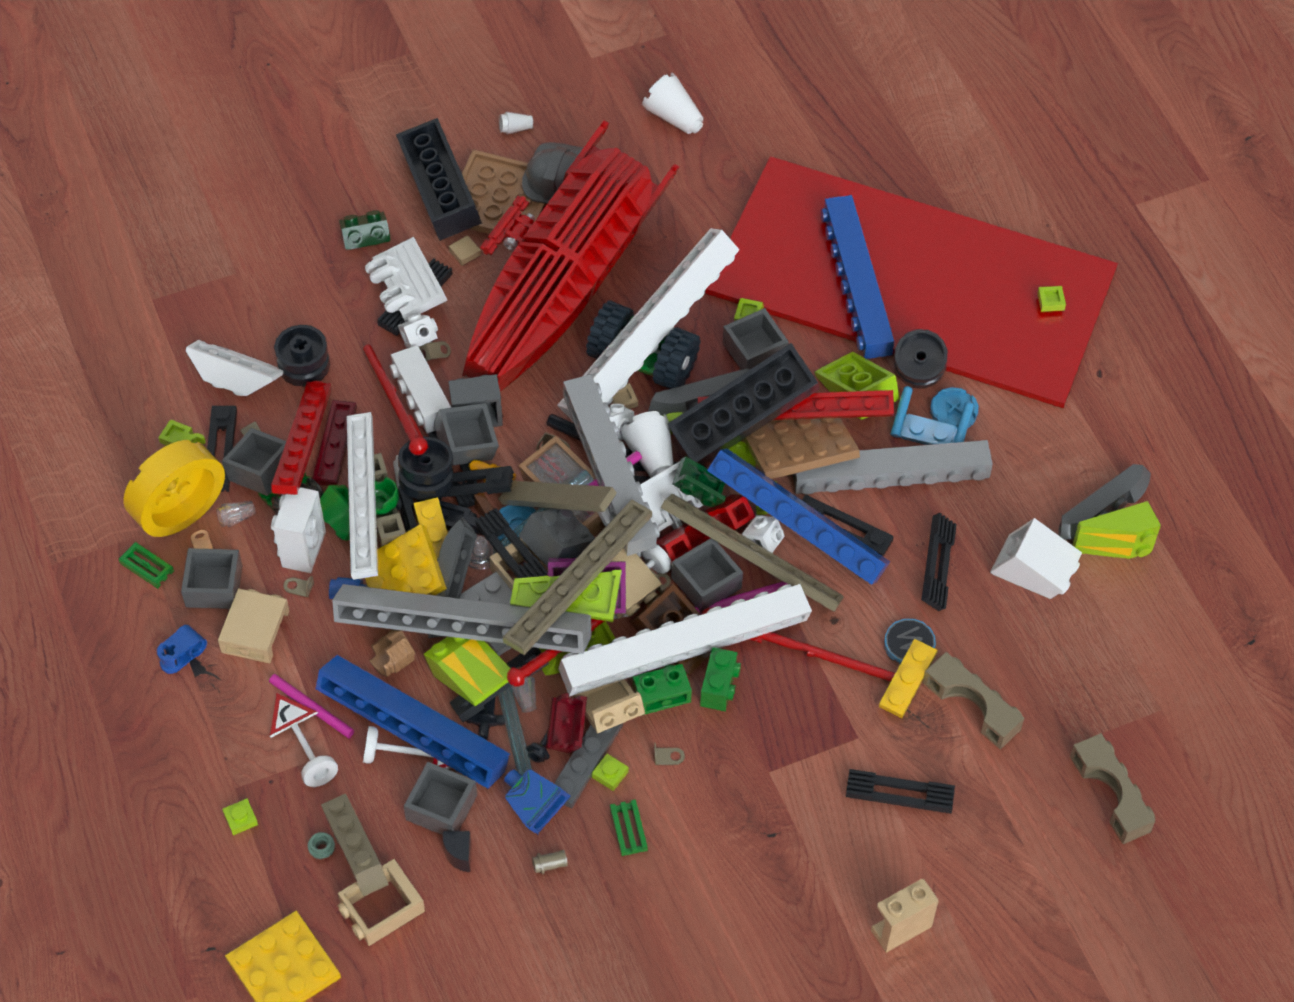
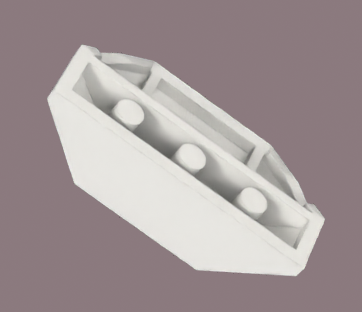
M197 340L186 347V352L203 381L211 383L216 388L231 390L238 396H247L283 375V370L271 364L227 348L209 345L204 341Z

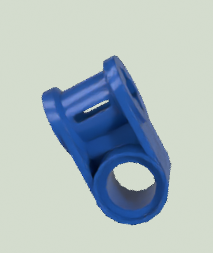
M187 624L181 626L157 648L161 669L168 674L177 673L205 650L207 646L206 639Z

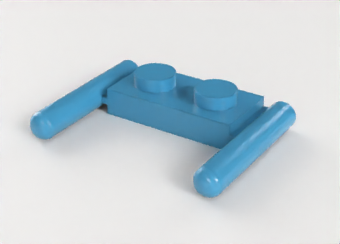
M910 386L903 388L890 433L891 436L901 437L902 439L924 445L964 442L974 408L972 402L964 404L959 425L955 427V425L906 414L913 389Z

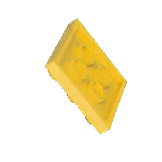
M422 524L377 549L378 576L365 578L367 586L370 588L434 596L447 589L427 528Z
M297 911L225 955L228 963L255 1002H305L341 978L339 971Z

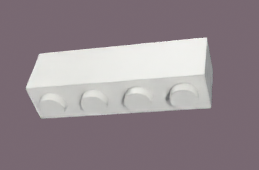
M416 345L391 354L392 364L389 365L391 374L394 379L398 378L397 383L402 394L406 393L409 409L415 410L414 416L418 426L423 425L426 433L436 431L434 422L439 409L451 408L421 350Z

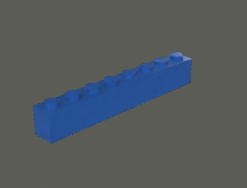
M849 195L825 199L824 208L821 209L822 222L827 224L826 237L827 240L832 242L831 255L832 258L837 260L836 273L837 276L842 278L841 290L842 294L847 296V312L852 313L853 332L857 331L858 335L856 338L857 348L859 351L862 350L865 359L891 356L893 354L894 338L853 197Z
M729 449L720 450L708 468V472L871 585L879 580L889 565L890 561L765 476Z
M336 655L319 669L316 690L468 778L475 780L487 789L505 773L510 753L344 658Z

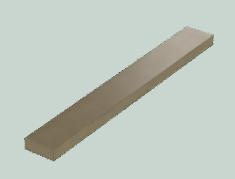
M671 494L664 500L661 508L785 583L791 584V586L800 584L805 595L830 610L835 611L844 598L842 594L675 494Z
M631 499L503 636V642L525 655L650 520L652 511Z

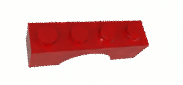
M731 494L725 499V502L704 511L733 530L738 529L756 517L747 498L737 494ZM685 523L657 540L656 544L668 554L672 563L675 559L711 538Z

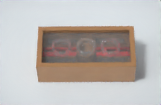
M557 436L553 437L519 465L523 480L528 482L588 485L596 479L594 472ZM571 510L573 515L589 529L593 536L605 527L597 512Z

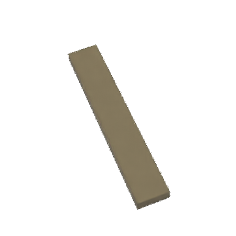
M513 481L511 483V492H503L499 497V501L503 505L605 512L617 492L613 487Z

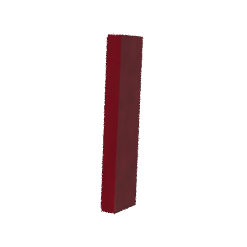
M332 400L312 477L313 484L324 486L338 485L347 449V416L355 415L357 410L356 402Z

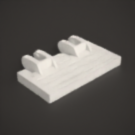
M414 237L372 257L373 260L365 265L366 272L370 274L371 282L378 284L381 281H385L388 287L386 291L380 294L381 301L385 303L386 311L393 313L400 310L405 321L408 320L407 317L413 314L423 313L447 301L441 286Z
M680 461L641 484L643 492L641 497L643 502H648L652 511L650 519L652 523L656 522L659 532L670 525L674 530L682 525L679 518L661 508L664 500L671 494H675L696 508L703 506L699 499L682 493L679 488L672 485ZM608 508L605 512H597L606 527L612 521ZM642 552L636 553L639 557L643 556Z

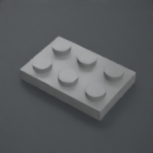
M495 572L461 593L460 599L510 605L512 590L499 574ZM486 641L498 656L512 648L507 644Z

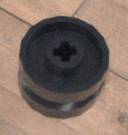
M310 325L291 326L282 331L276 338L274 350L278 369L283 370L281 377L286 382L294 386L305 387L307 382L321 381L328 374L330 368L326 338L319 329Z
M916 329L906 333L899 340L895 348L894 368L900 380L910 387L920 389L934 386L940 381L947 366L948 350L945 342L938 334L930 330Z
M423 437L428 443L427 451L424 454L414 455L409 450L411 441L406 442L399 450L398 480L401 490L408 496L420 500L439 498L451 489L453 483V453L444 441L432 437Z

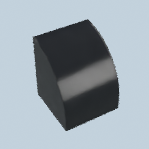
M443 831V843L447 860L456 869L470 872L472 846L470 831Z

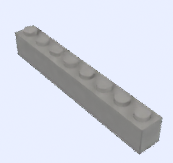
M592 374L564 381L563 397L598 485L613 487L617 492L608 506L612 520L631 499L650 509L648 502H643L641 497L643 492L640 482H635L633 465L631 461L627 462L625 458L626 449L622 441L619 442L617 438V426L615 422L610 421L607 402L603 403L601 399L602 391L599 383L594 382ZM650 519L626 544L624 550L627 556L656 548L657 537L660 536L656 522L652 523Z
M988 440L859 450L860 458L793 474L796 494H813L825 491L837 492L850 489L861 490L874 487L886 488L899 485L910 486L923 483L934 484L947 481L959 482L972 479L983 480L990 478L993 463Z

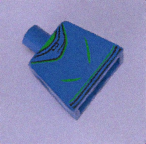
M515 769L511 770L504 779V782L511 787L505 799L525 826L537 835L571 797L563 789L531 769L527 770L523 776Z

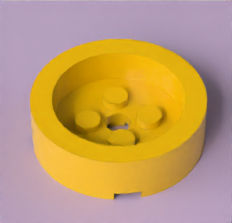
M190 440L177 441L158 450L139 467L141 470L134 481L130 480L127 484L123 503L128 514L147 534L155 537L169 536L187 528L209 510L222 490L225 471L222 464L200 442L191 443Z

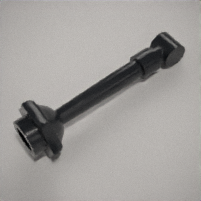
M548 730L540 743L533 742L526 747L528 757L534 762L540 763L550 758V754L545 747Z

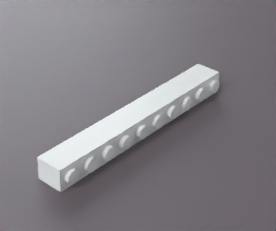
M709 229L585 372L583 376L592 374L594 382L599 383L603 403L607 402L609 405L612 402V397L618 390L627 385L630 376L643 366V361L648 355L658 349L661 340L669 335L670 331L674 329V325L681 318L688 314L692 304L702 298L705 289L719 278V273L725 266L733 262L739 249L723 230ZM563 398L557 406L572 420Z
M788 584L770 594L768 592L759 593L751 600L745 601V599H740L725 608H721V606L714 607L707 611L706 614L700 616L698 614L689 615L678 623L670 621L652 631L650 629L641 630L636 633V636L630 638L625 636L616 638L608 645H593L583 654L568 653L561 659L558 669L569 696L710 652L712 647L723 648L807 621L812 610L801 585L791 586V584Z

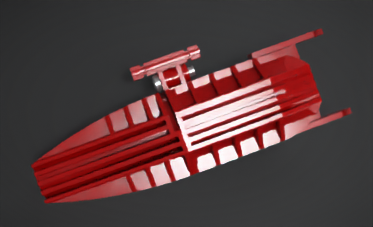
M604 120L568 168L563 183L536 220L530 213L521 215L529 205V202L526 201L524 196H517L512 203L513 207L510 206L487 237L489 240L486 239L480 247L485 255H492L497 249V245L503 240V245L513 253L498 276L481 312L470 343L462 376L474 378L482 375L497 374L499 390L501 392L533 366L562 337L587 306L636 236L645 218L675 177L679 166L674 164L659 186L652 182L648 167L642 165L639 161L629 157L618 148L600 150L595 147L609 126V123Z

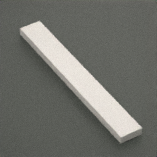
M371 412L347 416L350 561L353 580L378 576L374 440Z

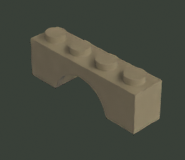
M381 453L374 454L375 481L382 482L385 477H388ZM396 507L387 514L376 515L377 534L381 547L406 533L400 513H398Z
M946 652L925 671L923 684L939 698L964 697L973 701L980 708L984 718L981 734L1000 750L1021 731L1024 722L1021 712L1016 707L1007 704L997 691L988 688L978 675L968 671L958 658L952 657Z
M1102 733L1074 744L1070 758L1082 778L1100 780L1110 786L1116 794L1118 806L1113 811L1110 824L1122 844L1151 833L1155 823L1154 812L1143 802L1138 786L1132 784L1125 765L1122 762L1119 763L1116 758L1112 744L1105 740Z
M346 793L321 804L330 829L346 857L362 895L366 896L389 885L381 863Z

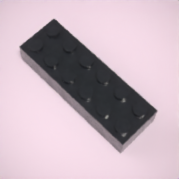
M438 118L396 134L439 241L482 224L475 203Z
M790 343L669 422L668 426L687 456L703 466L714 459L720 450L731 448L820 389L819 383L793 344Z

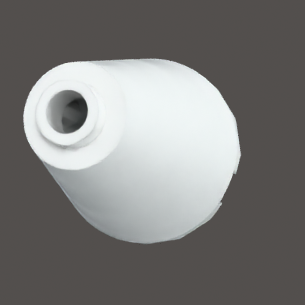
M671 73V77L665 75L650 88V97L648 99L644 97L642 105L646 110L688 134L692 132L697 133L702 128L703 116L677 76Z
M657 411L644 412L632 418L633 422L628 426L625 423L621 431L623 440L633 453L638 451L642 455V459L639 462L650 478L673 465L669 421L665 414L661 416Z

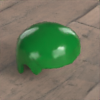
M385 477L382 482L375 481L376 515H384L393 511L398 503L399 494L396 482L389 477Z

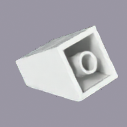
M1034 518L1009 534L990 573L1051 599L1058 594H1064L1069 588V579L1079 568L1080 563L1078 560L1082 552Z

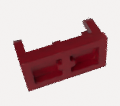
M564 693L552 698L546 742L547 749L570 754L582 747L587 697L580 695L576 698H569V693Z

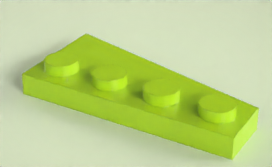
M622 570L601 572L565 612L591 615V619L613 622ZM559 576L515 578L510 605L531 607Z

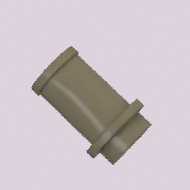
M564 849L544 855L537 853L536 857H532L535 873H541V875L545 874V871L568 866Z

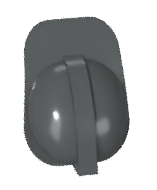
M547 142L539 145L529 160L522 178L524 194L534 202L548 204L563 183L566 171L584 147L556 142Z

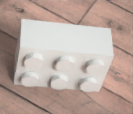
M299 488L297 495L282 494L279 502L280 510L278 515H274L272 519L271 529L274 530V543L277 544V556L280 557L282 567L311 573L326 534L318 491Z

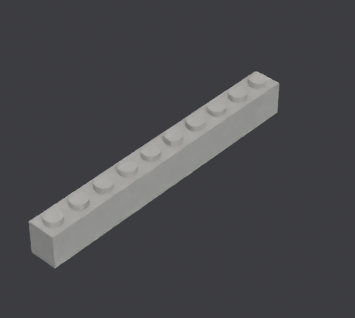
M346 584L341 586L332 600L334 622L505 644L503 636L530 609V607ZM564 612L532 647L583 654L591 639V615Z

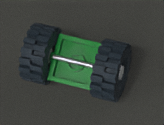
M611 300L604 303L602 309L600 308L598 311V316L594 319L593 326L590 328L591 333L587 338L586 354L598 359L634 317V311ZM674 327L669 335L661 340L658 349L649 354L643 361L644 364L638 371L652 376L654 383L669 389L685 385L686 379L689 378L690 372L694 368V362L698 357L697 353L700 350L699 345L701 344L700 336Z

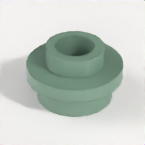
M324 832L314 834L308 842L309 853L317 859L329 857L335 850L334 839ZM320 844L326 845L324 849H317Z

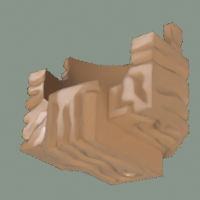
M393 629L377 642L370 645L375 652V656L369 661L380 675L388 677L391 673L399 672L415 660L414 655L416 653L402 630Z

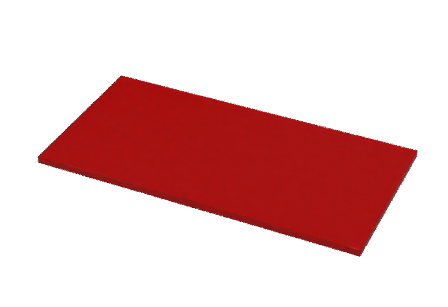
M770 156L730 237V240L738 247L739 251L736 253L733 262L725 266L719 273V278L705 289V294L739 304L740 298L763 302L764 308L770 315L856 342L858 335L857 331L853 332L852 313L847 312L846 294L843 295L841 290L842 278L837 276L836 273L837 260L832 258L831 255L832 242L827 240L826 237L827 224L822 222L821 209L824 208L825 199L852 195L894 338L893 354H895V348L899 340L906 333L916 329L930 330L938 334L947 347L946 371L1064 409L1118 263ZM1062 286L1066 303L1065 310L1041 312L1037 294L1038 288Z

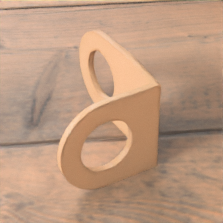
M199 530L191 535L194 548L213 549L206 530ZM197 534H204L202 538H195Z

